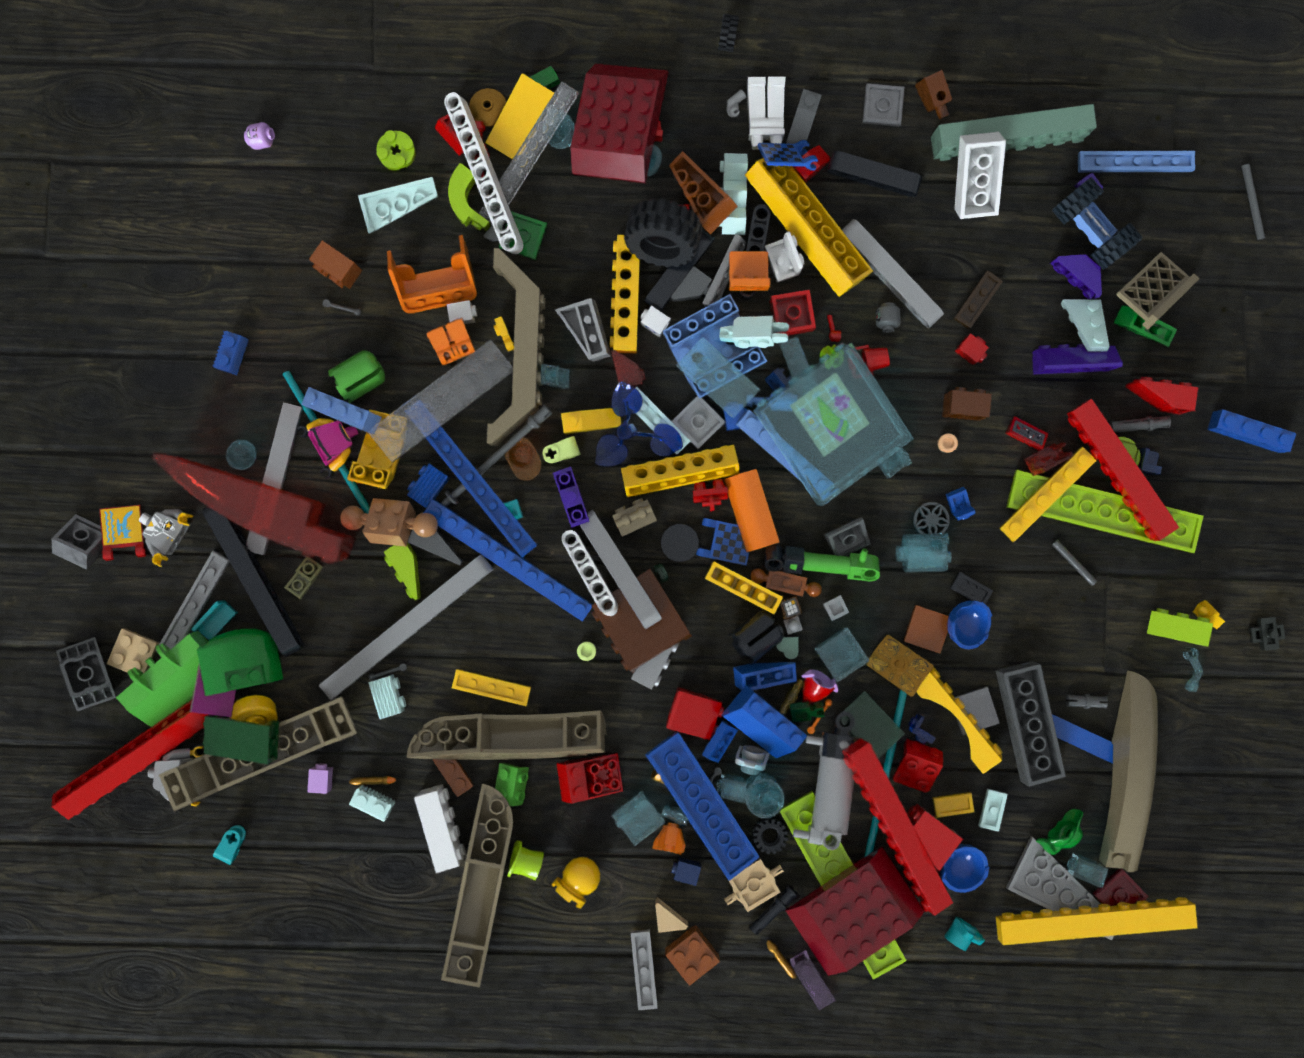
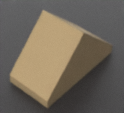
M657 897L655 906L658 933L686 930L688 921Z

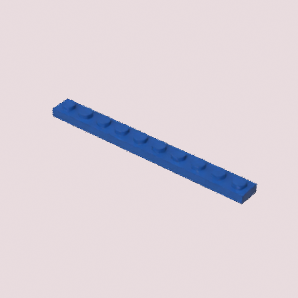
M419 400L405 411L408 417L518 554L524 557L534 549L537 544L423 403Z
M432 499L424 513H430L435 516L439 527L583 622L592 608V603L437 500Z

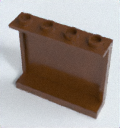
M651 569L636 578L662 617L654 625L647 629L644 628L620 588L612 592L618 603V611L615 615L607 616L598 608L596 603L591 605L594 609L591 613L597 622L601 621L604 626L601 628L606 638L610 637L613 643L611 646L615 653H620L623 660H621L623 667L626 671L630 670L632 673L635 672V669L681 640H687L692 637ZM605 603L604 610H610L613 603Z

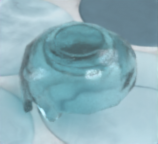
M237 439L232 442L226 453L229 465L237 470H245L251 467L257 456L254 444L246 439Z

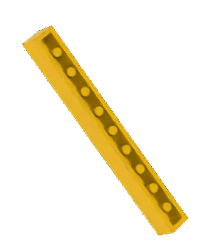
M1184 897L1175 898V901L1157 899L1156 902L1152 903L1148 901H1137V904L1121 902L1117 906L1100 904L1095 908L1090 906H1080L1079 909L1064 907L1060 908V911L1043 909L1038 913L1022 911L1021 914L1002 913V916H996L997 936L1002 945L1197 928L1196 906Z

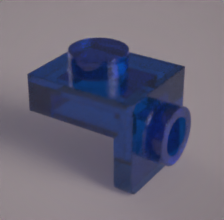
M917 714L916 717L913 716L908 724L910 727L908 730L915 734V739L925 744L927 741L932 744L936 737L919 728L924 717L920 714Z

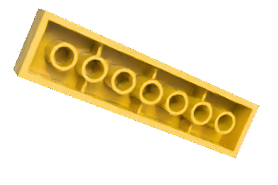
M762 158L745 174L750 184L760 194L761 198L781 221L785 229L791 233V236H795L797 244L839 297L858 285L873 272L872 268L792 166H767L764 158Z

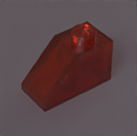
M611 351L620 390L642 386V380H646L643 368L639 369L637 363L619 352Z

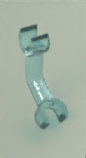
M1191 648L1193 656L1190 657L1188 652H1183V656L1185 659L1190 660L1195 672L1186 683L1184 689L1196 692L1203 669L1198 661V650Z

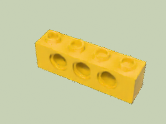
M714 561L705 576V579L772 614H775L783 598Z

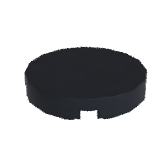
M685 524L670 526L661 538L663 553L673 561L683 562L689 560L698 550L699 539L697 533Z

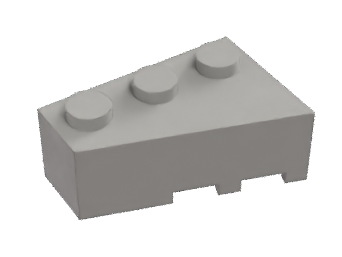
M590 298L555 309L589 360L594 362L611 356L595 300Z

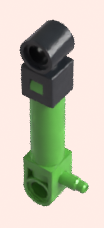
M769 545L765 549L764 565L767 570L772 572L780 571L781 569L785 573L802 574V570L843 574L847 575V579L868 582L875 581L880 577L879 559L875 555L867 554V549H862L860 554L850 553L849 557L804 552V548L785 546L784 550L779 545Z

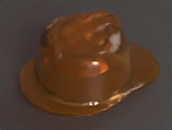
M523 437L505 453L506 460L517 478L528 481L534 479L541 470L540 457L529 439Z

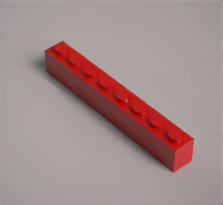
M1089 399L1068 412L1069 423L1074 428H1077L1082 442L1087 443L1091 449V455L1096 460L1098 459L1102 465L1101 470L1107 476L1109 475L1113 481L1111 482L1112 486L1123 496L1124 504L1132 509L1135 520L1145 528L1144 533L1150 540L1160 541L1180 528L1094 401Z

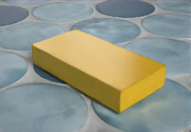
M971 792L932 798L936 818L974 812Z

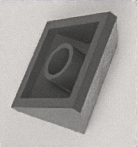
M862 517L823 534L833 555L848 556L850 553L870 545Z

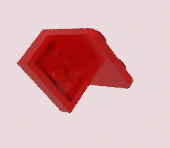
M906 739L904 743V756L893 775V781L925 793L929 792L943 767V751Z

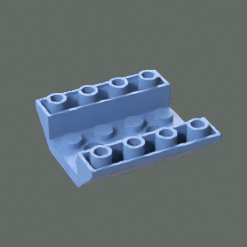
M731 294L662 331L675 359L699 399L767 362L758 346L740 348L736 347L735 344L729 345L720 340V327L731 326L734 324V320L740 317L739 309ZM695 353L701 354L703 357L702 362H693L692 355Z

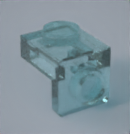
M898 448L888 453L877 464L886 478H891L903 467L912 464L909 454L903 448Z

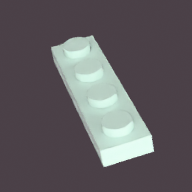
M638 387L623 400L676 455L691 442Z

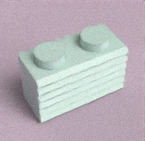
M394 674L368 682L379 719L405 711L406 702L404 697L400 696L398 690L400 689V682L398 678L394 677Z
M361 785L356 789L349 805L384 822L388 818L395 800L388 798V796L385 797V794L382 795L378 791L375 792L374 789L372 790L368 786Z

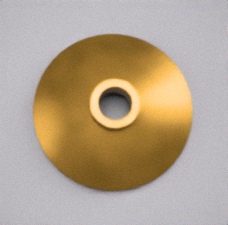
M486 88L479 90L473 95L469 104L474 121L484 122L485 127L494 126L506 104V100L495 89ZM490 103L491 106L489 108H485L484 104Z

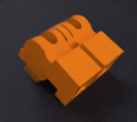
M462 317L445 325L447 330L442 325L426 333L442 365L476 352Z

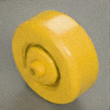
M251 695L241 698L233 704L232 716L229 719L265 724L271 720L277 721L278 714L273 700L262 695Z

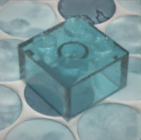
M846 627L813 648L836 682H839L870 661L850 630Z

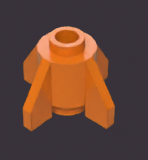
M669 822L667 825H663L662 830L653 842L652 849L672 852L677 855L684 853L685 842L682 829L678 828L679 825Z

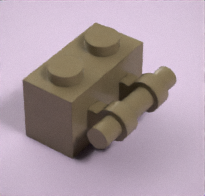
M641 498L632 502L633 506L628 509L623 506L615 510L616 514L612 516L622 537L657 521L648 500L643 501Z

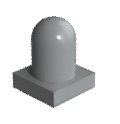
M798 615L783 620L788 635L803 630Z

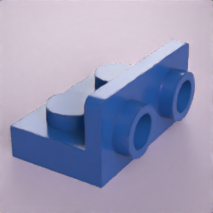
M722 720L716 728L714 736L705 746L702 755L709 760L719 763L738 729Z

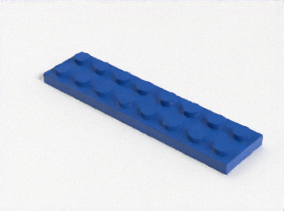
M678 732L673 733L645 754L729 881L760 858Z

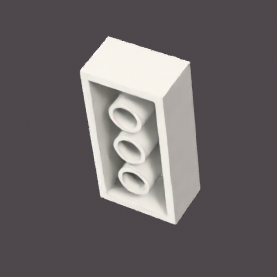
M999 132L960 136L954 207L960 219L999 214L1006 140Z
M443 784L421 790L414 799L435 871L438 873L459 867L464 859V855H466V851L458 838L460 837V830L458 825L454 824L453 818H455L453 807H449V792L447 788L444 789Z

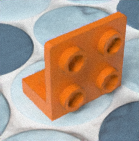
M731 251L729 253V291H768L770 287L768 252Z

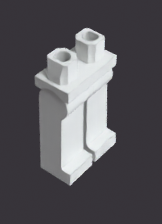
M748 77L747 79L748 137L753 150H759L758 143H763L764 140H770V143H782L785 129L783 128L785 77H768L767 83L766 77ZM765 85H766V108H767V117H765Z

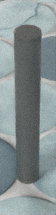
M1058 539L1055 540L1052 546L1091 586L1096 584L1097 580Z

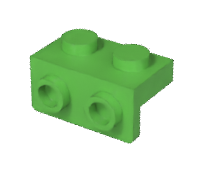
M499 763L495 789L506 798L510 806L522 805L525 799L529 768Z

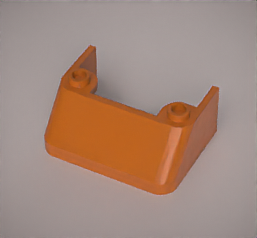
M463 235L459 236L461 252H457L451 257L452 267L415 274L414 269L410 265L401 264L396 266L391 250L387 251L388 272L403 311L406 313H417L444 307L451 303L475 299L477 290Z

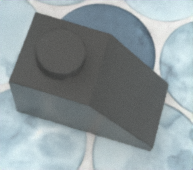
M693 266L671 296V301L675 303L700 299L703 294L706 296L712 279Z

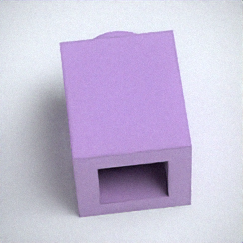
M319 763L310 768L307 793L327 794L332 790L333 767H327V764Z

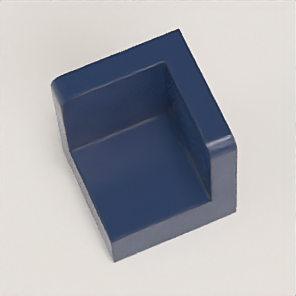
M1149 448L1139 449L1140 462L1138 467L1141 472L1149 475L1161 474L1162 467L1157 466L1159 453L1150 451Z

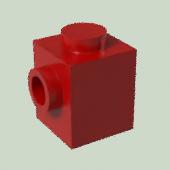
M970 333L964 338L955 352L974 365L977 362L981 363L987 356L985 352L989 347L985 345L986 342L982 338L975 337Z

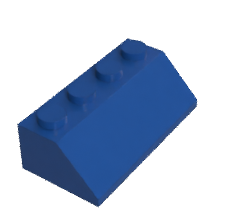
M747 685L722 714L725 719L775 758L796 751L807 736L798 726Z

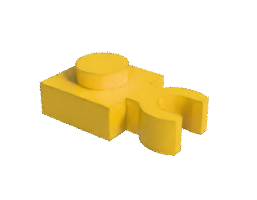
M502 316L494 319L496 325L493 327L497 336L501 335L508 352L514 350V344Z

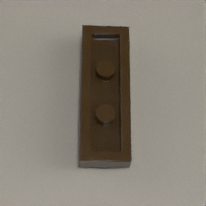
M987 270L953 319L970 329L1003 280Z

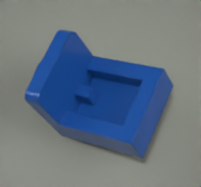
M964 487L946 494L950 511L957 520L967 519L976 513L970 504L967 490Z

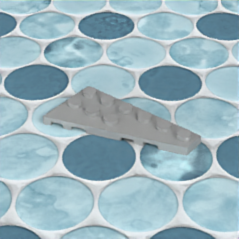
M1030 836L1006 888L1052 911H1060L1059 909L1064 907L1079 909L1080 906L1098 907L1100 903ZM1113 935V936H1104V937H1106V938L1112 940L1113 937H1114V935Z

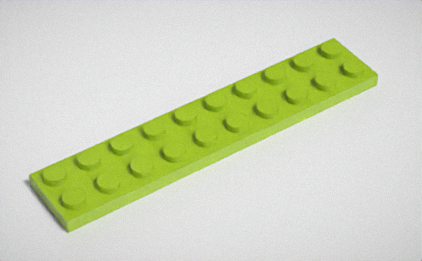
M1015 470L1006 508L1018 510L1049 478ZM1072 484L1041 515L1189 553H1195L1204 517L1166 507L1180 528L1160 541H1153L1144 533L1145 528L1143 525L1135 520L1132 509L1124 504L1123 496Z
M813 791L779 809L792 835L795 829L808 831L809 825L811 826L815 801ZM831 835L827 836L825 841H828ZM794 837L821 886L853 865L841 842L837 849L829 850L823 845L810 844L807 842V839ZM895 940L863 960L873 980L907 961Z

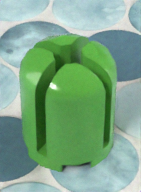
M367 350L358 352L328 370L329 376L334 375L336 379L337 390L344 400L348 399L349 404L382 385L385 381V373L381 364L376 361L377 359L374 354Z

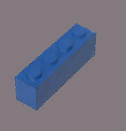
M1223 409L1212 413L1207 430L1277 453L1291 452L1296 436L1294 432Z

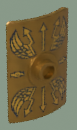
M886 635L867 662L868 667L911 697L915 695L924 679L934 668L931 663L890 635Z

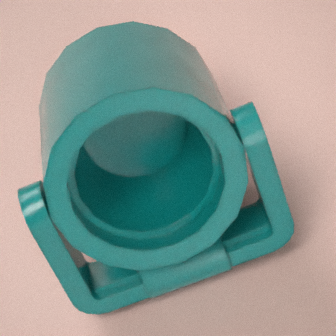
M957 916L944 936L949 942L963 951L968 949L971 942L981 945L985 941L977 928Z

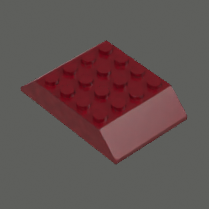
M594 64L585 76L570 147L573 175L646 183L669 73L667 70Z
M882 846L785 910L828 976L850 970L913 928L925 912Z

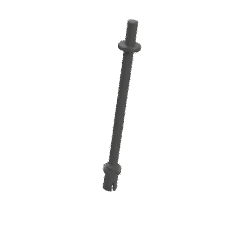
M544 404L533 416L530 415L527 424L477 469L478 473L483 475L532 429H539L541 427L540 424L553 414L552 411ZM461 483L453 492L447 490L445 492L447 497L440 503L446 507L451 503L458 504L457 497L466 490L465 486Z

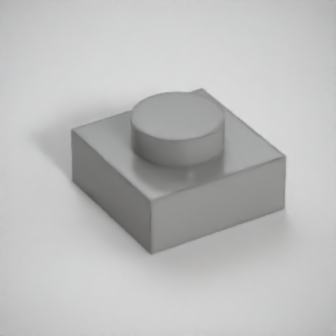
M841 595L823 603L831 621L849 613Z

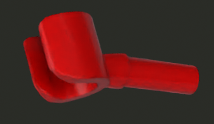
M828 315L827 318L830 326L829 339L830 341L839 342L841 331L835 330L832 315Z

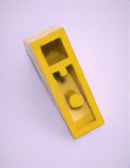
M619 408L561 413L564 434L622 427Z

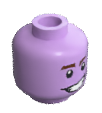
M260 122L250 124L246 128L244 139L248 146L254 150H259L272 146L275 133L268 124Z

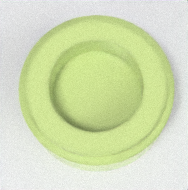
M582 642L577 648V654L580 659L589 661L595 657L596 647L592 642Z

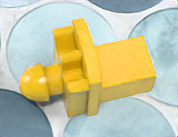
M1206 600L1200 602L1193 611L1197 617L1210 619L1209 623H1213V627L1216 629L1225 622L1220 613Z

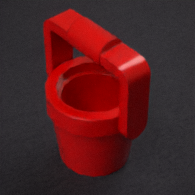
M869 345L849 348L847 351L848 370L851 371L853 378L872 376L873 371L890 365L889 353L886 347L869 349ZM862 349V361L866 373L856 375L855 359L852 351Z

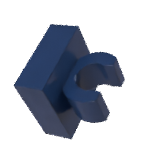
M777 368L764 379L774 392H780L790 383L791 377L786 378L782 372L785 370L783 368Z

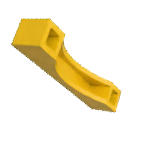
M933 668L916 692L921 698L944 706L958 718L969 738L971 760L984 774L1002 761L1003 752L996 743L993 745L989 740L990 735L984 728L980 729L976 724L978 721L972 713L968 714L966 712L964 703L960 698L956 699L953 696L951 687L940 680L939 672Z

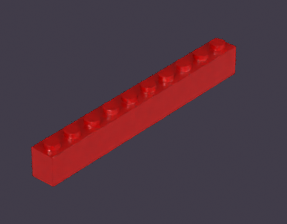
M190 700L52 795V808L68 820L80 814L89 805L95 804L101 797L111 793L117 786L127 782L133 775L143 771L152 762L159 760L170 750H174L186 739H190L196 732L204 728L203 722L208 714L190 712L192 700Z
M860 738L842 750L845 756L843 760L848 768L852 769L854 781L861 786L862 796L866 801H869L871 805L869 809L878 818L879 828L883 833H886L888 837L886 841L895 850L896 860L900 865H903L905 869L903 873L912 882L913 886L911 888L921 899L919 902L925 912L929 911L936 916L953 904V901L870 743Z

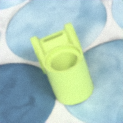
M575 436L548 445L542 452L543 458L547 463H556L581 455ZM552 449L553 452H557L554 455V459L546 457L548 450Z

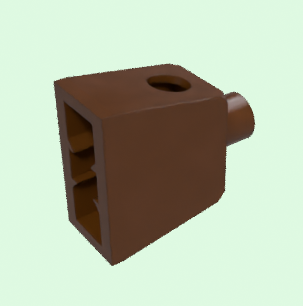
M942 70L915 84L927 112L935 110L939 120L950 115L946 104L952 101V96Z

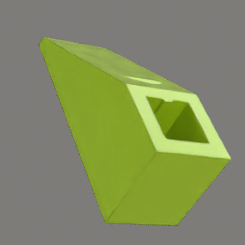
M408 542L406 547L393 545L384 551L386 555L384 559L390 567L393 566L396 570L395 576L400 583L403 582L407 587L405 589L407 595L411 599L419 600L421 594L417 555Z

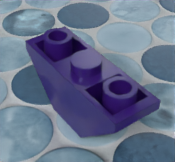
M1086 254L1058 256L1051 262L1054 270L1067 277L1068 282L1072 286L1082 290V294L1086 298L1095 300L1102 295L1100 266Z
M568 467L553 472L571 528L590 522L572 468Z

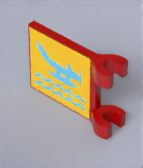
M141 505L99 509L103 560H114L113 548L135 546L136 556L146 557L144 536L142 535L143 526L139 522Z

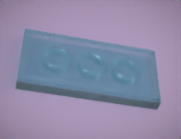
M704 337L676 365L733 419L760 390Z

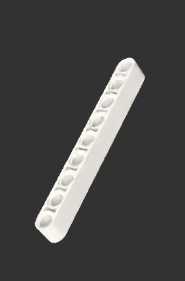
M449 93L444 100L445 107L500 245L511 254H519L524 246L468 103L457 93ZM459 101L458 105L454 107L455 102ZM465 118V122L461 125L462 119ZM472 135V140L468 142V138ZM479 153V157L475 160V155ZM486 170V175L481 177L482 172ZM493 187V193L489 195L488 192ZM498 205H500L501 208H500V210L496 213V212H495V209H496V207H497ZM507 222L508 226L503 230L502 227ZM512 240H515L514 246L510 248V242Z

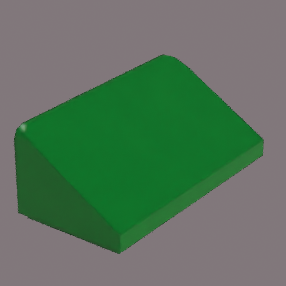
M552 66L529 77L547 89L560 84V80Z

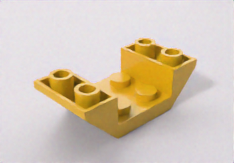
M369 410V412L382 418L374 435L366 432L357 462H352L347 480L386 489L394 478L402 453L407 418Z

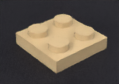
M121 628L107 664L127 673L128 670L135 667L144 674L150 667L146 660L149 657L153 659L159 642L126 628Z

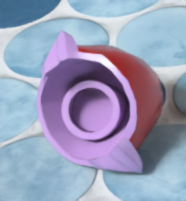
M810 669L801 675L802 678H805L802 702H809L811 704L826 698L832 691L838 692L836 681L834 679L831 680L820 671Z

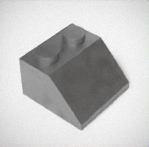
M76 514L52 537L53 554L86 570L99 557L103 548L101 526Z

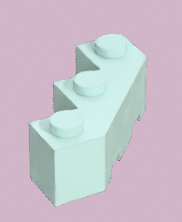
M724 153V161H720V173H723V188L721 189L738 206L719 225L722 227V234L745 235L747 178L745 174L748 168L747 154Z

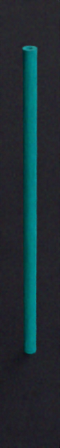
M286 371L282 375L301 405L305 396L290 371ZM301 405L310 422L318 419L312 409ZM343 464L339 471L364 513L368 514L370 506L357 484L347 480L349 471L345 464Z
M901 689L883 767L888 779L907 693ZM874 815L864 857L874 851L879 828V820Z

